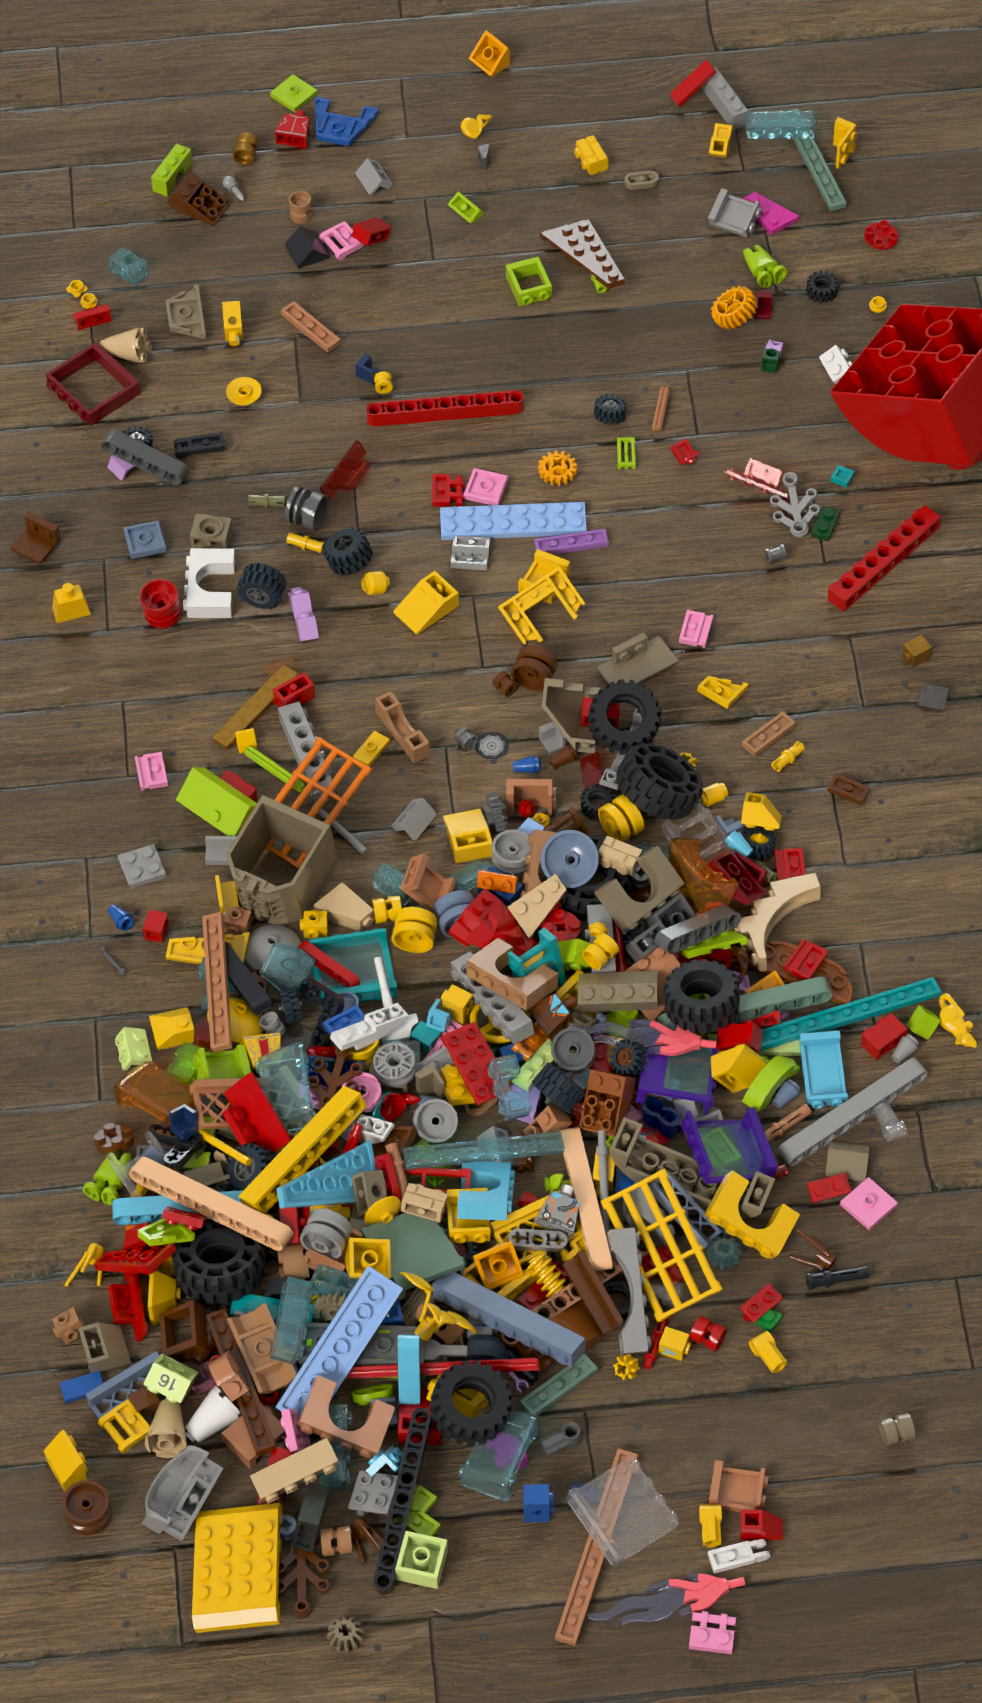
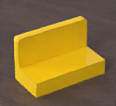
M216 875L215 881L219 908L223 914L224 912L227 913L229 906H239L234 881L220 883L219 875Z

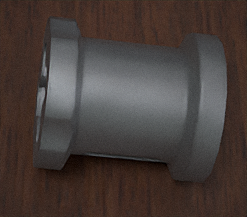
M783 544L776 548L764 549V556L769 565L774 561L786 560L787 558Z

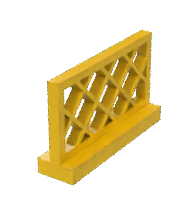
M548 1196L508 1214L507 1221L495 1220L491 1222V1236H494L498 1244L501 1245L505 1242L500 1235L510 1233L514 1228L519 1229V1226L523 1224L532 1226V1230L535 1227L541 1230L553 1231L530 1222L535 1219ZM577 1219L575 1224L577 1232L567 1237L568 1242L582 1234ZM532 1237V1241L540 1244L543 1243L542 1239ZM559 1239L556 1242V1245L561 1244V1241ZM518 1250L524 1252L523 1258L519 1260V1263L522 1265L544 1251Z

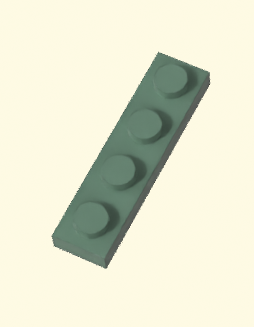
M584 1353L572 1368L567 1366L520 1400V1405L534 1419L597 1373L598 1368Z

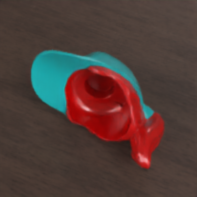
M385 1092L382 1094L377 1106L371 1111L372 1117L393 1122V1120L403 1114L407 1104H416L421 1098L410 1093L397 1094Z

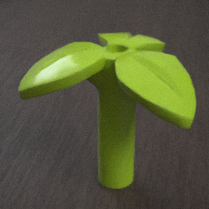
M554 1174L550 1179L545 1177L546 1192L550 1190L551 1193L552 1191L561 1190L563 1184L571 1186L570 1180L562 1181L563 1174Z

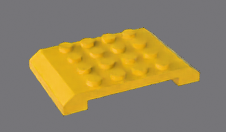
M281 1503L198 1512L195 1523L192 1619L196 1633L280 1624L278 1582L280 1526H282L283 1515Z

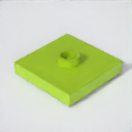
M291 75L270 92V97L295 113L314 98L318 92L317 89L300 78Z

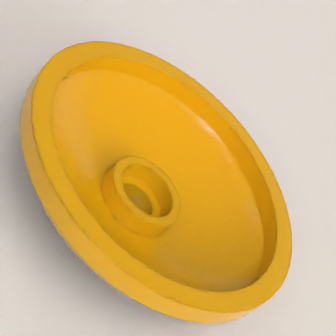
M229 996L232 1041L239 1042L245 1036L262 1035L264 1031L260 1025L262 1013L255 1016L243 998Z

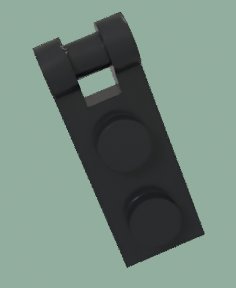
M223 432L177 438L173 442L174 448H176L175 456L178 459L188 455L225 451Z

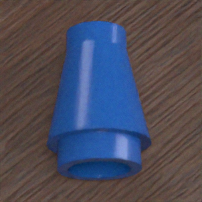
M533 755L513 761L514 772L532 774L541 772L540 757Z
M116 904L108 908V913L118 929L126 931L132 927L134 920L131 914Z

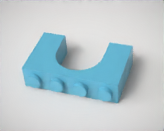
M463 1161L462 1168H471L472 1171L470 1189L488 1188L490 1191H459L458 1219L507 1221V1213H511L515 1180V1170H511V1163ZM461 1178V1188H465L466 1178Z

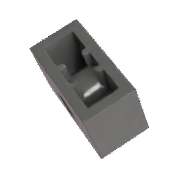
M660 920L624 946L635 963L658 947L654 942L655 936L659 931L665 929Z

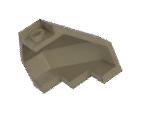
M545 678L542 699L543 709L575 751L595 753L597 741L593 739V732L589 731V727H580V710L582 697H594L595 694H598L600 688L564 682V680Z

